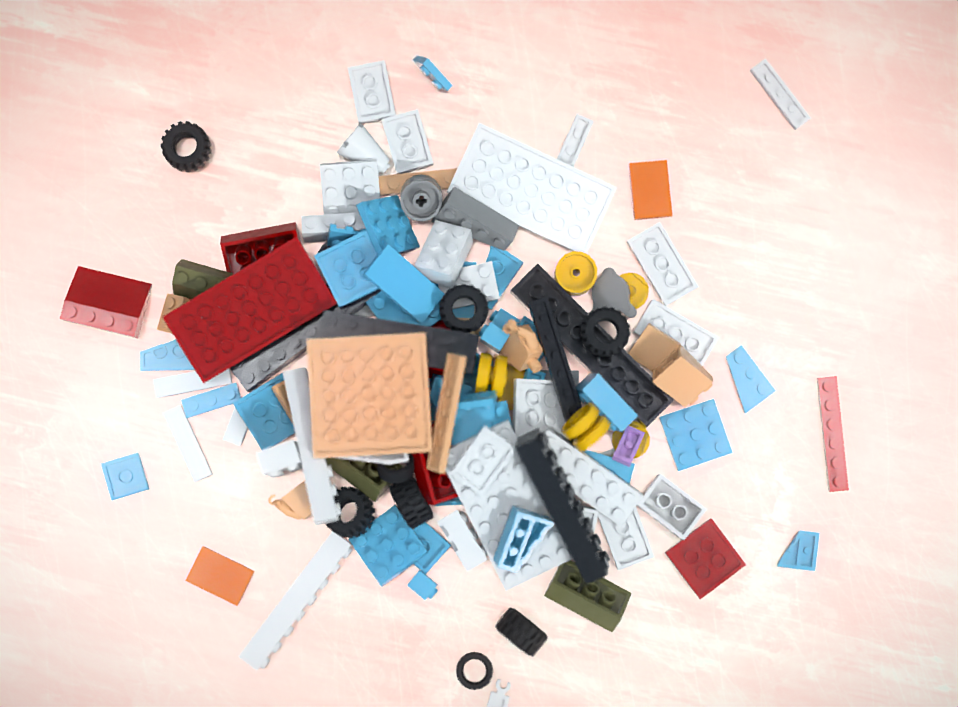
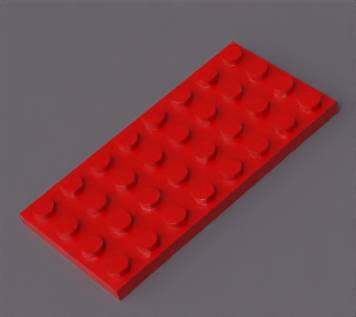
M296 236L164 315L162 318L204 384L321 314L324 310L336 305L337 302Z

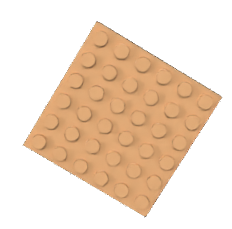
M426 333L307 340L313 458L432 452Z

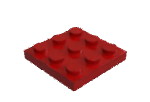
M712 518L691 532L685 540L679 541L665 552L700 600L746 566V563Z

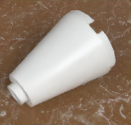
M360 123L336 153L350 161L377 160L378 174L380 172L384 174L390 166L388 164L390 159L364 125Z

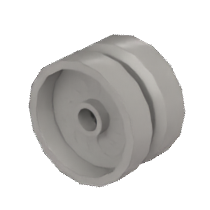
M422 174L412 176L406 180L400 194L401 207L406 216L416 221H427L438 214L443 201L441 187L438 182L432 177Z

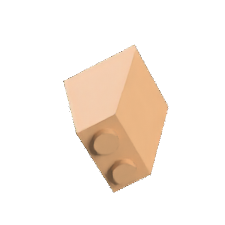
M680 345L653 369L652 382L683 407H686L688 404H694L699 398L698 395L703 391L707 392L712 387L713 376Z

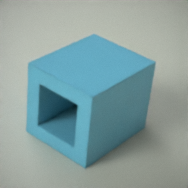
M421 570L418 571L407 585L424 600L427 597L431 599L438 591L436 589L438 584Z

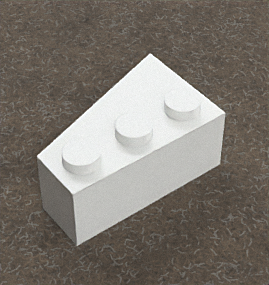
M456 510L437 523L468 572L487 560L485 556L488 554L483 544L479 546L475 539L478 536L474 529L467 527L466 522H468V519L463 511L459 513Z

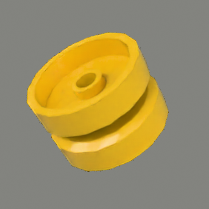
M572 251L565 254L559 260L554 271V279L570 296H580L587 293L593 287L597 279L598 268L595 261L588 254ZM576 270V273H580V275L574 276L573 271Z
M480 354L475 393L487 391L488 384H490L491 391L496 390L497 398H502L503 388L506 385L508 369L506 367L508 356L498 355L495 358L494 366H491V354Z
M588 403L580 408L566 421L561 429V433L567 439H573V446L579 452L589 449L598 442L611 426V422L604 415L598 416L599 409L593 403Z

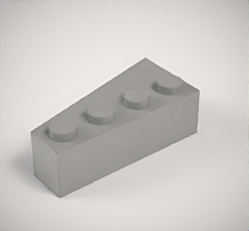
M453 187L444 198L440 211L431 221L434 223L435 220L469 228L471 229L473 239L503 251L513 242L519 228L517 223L456 187Z

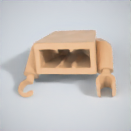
M508 320L502 330L506 334H510L499 355L508 356L507 365L515 367L518 371L530 368L533 373L539 372L543 366L538 361V358L542 354L543 348L535 332L532 331L529 324L518 327L515 320ZM494 354L492 356V360H494L498 356V354Z
M305 480L279 500L276 499L271 502L272 498L276 497L275 494L268 498L269 504L275 505L277 509L288 517L306 520L312 516Z

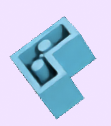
M502 308L499 311L495 310L489 319L492 322L489 325L485 324L479 332L480 342L499 354L510 334H506L502 330L503 326L510 319L515 320L517 325L520 320Z

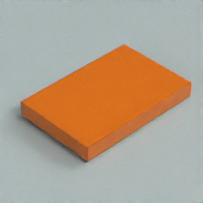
M667 160L629 163L634 220L672 217Z
M202 546L185 581L238 606L255 571Z

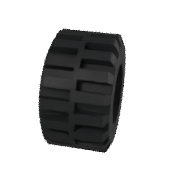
M179 121L176 126L174 124L170 125L171 129L165 130L166 135H162L161 138L163 143H160L162 154L173 168H177L178 171L182 172L183 170L191 172L192 169L197 171L199 166L203 167L205 160H209L208 155L211 154V142L205 131L197 124H191L190 121L185 123ZM186 137L194 138L197 143L195 151L189 156H179L176 153L177 143Z
M462 284L447 290L440 302V315L445 326L453 331L471 333L478 330L484 324L488 315V302L480 289L475 288L473 285ZM468 298L473 301L476 310L471 319L463 321L454 316L452 307L456 300Z
M613 307L596 308L584 319L581 325L580 337H582V343L586 346V349L590 350L592 354L599 355L600 357H610L619 353L628 343L630 324L627 322L626 316H623L621 311H616ZM608 321L615 326L617 335L612 342L602 343L596 339L594 328L597 323Z
M414 477L403 483L389 486L390 494L410 528L414 529L433 518L432 509L425 501Z
M341 487V490L336 489L335 503H339L341 511L346 504L355 502L357 512L355 517L347 523H343L341 515H338L339 521L326 523L325 525L332 532L342 537H360V533L365 534L367 532V527L371 528L372 524H370V521L375 519L372 513H375V508L372 507L374 504L363 492L353 487Z
M509 608L495 625L500 634L528 656L534 657L548 639L546 633L514 608Z

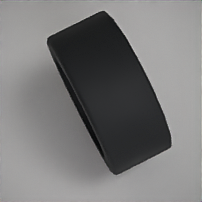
M408 453L409 461L404 462L407 465L399 470H391L385 467L386 464L377 463L378 475L387 483L398 484L408 481L414 473L413 455Z
M467 653L457 663V679L467 689H482L492 679V664L488 657L482 653ZM473 659L483 662L486 668L485 677L475 683L468 681L463 674L464 665Z

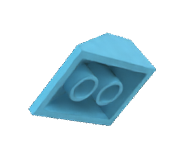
M498 401L495 403V406L487 409L478 407L469 411L457 410L451 446L478 434L484 425L491 428L507 419L511 424L507 401Z

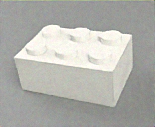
M435 220L414 267L432 283L453 288L473 244L471 229Z
M295 440L256 452L262 474L269 476V478L282 476L285 470L294 472L302 469L299 448Z
M662 474L657 475L644 492L643 498L637 504L639 508L681 540H685L707 510L706 507Z

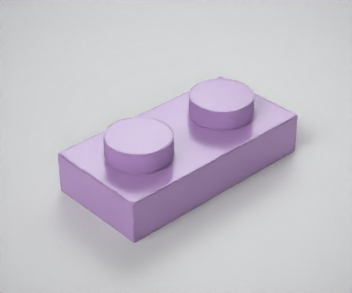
M628 425L612 460L630 467L645 433Z

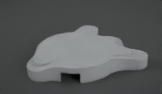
M611 267L605 268L592 288V311L596 308L613 307L616 311H621L630 318L635 317L637 310L630 302L628 283L616 273L615 269Z

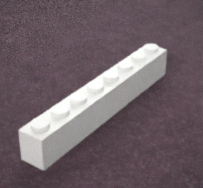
M306 367L283 371L314 524L317 526L339 521L338 515H341L339 503H335L334 496H337L335 484H331L330 477H333L332 467L327 465L326 458H313L309 372Z
M334 532L330 533L238 656L256 671L260 667L262 669L266 667L270 661L268 656L271 652L276 653L282 645L280 640L283 636H289L294 629L292 624L295 620L299 622L306 613L303 610L307 604L311 606L316 600L317 596L315 594L318 589L323 590L329 582L327 577L330 573L334 575L341 566L338 563L342 557L346 559L351 553L352 549L350 547L352 544Z

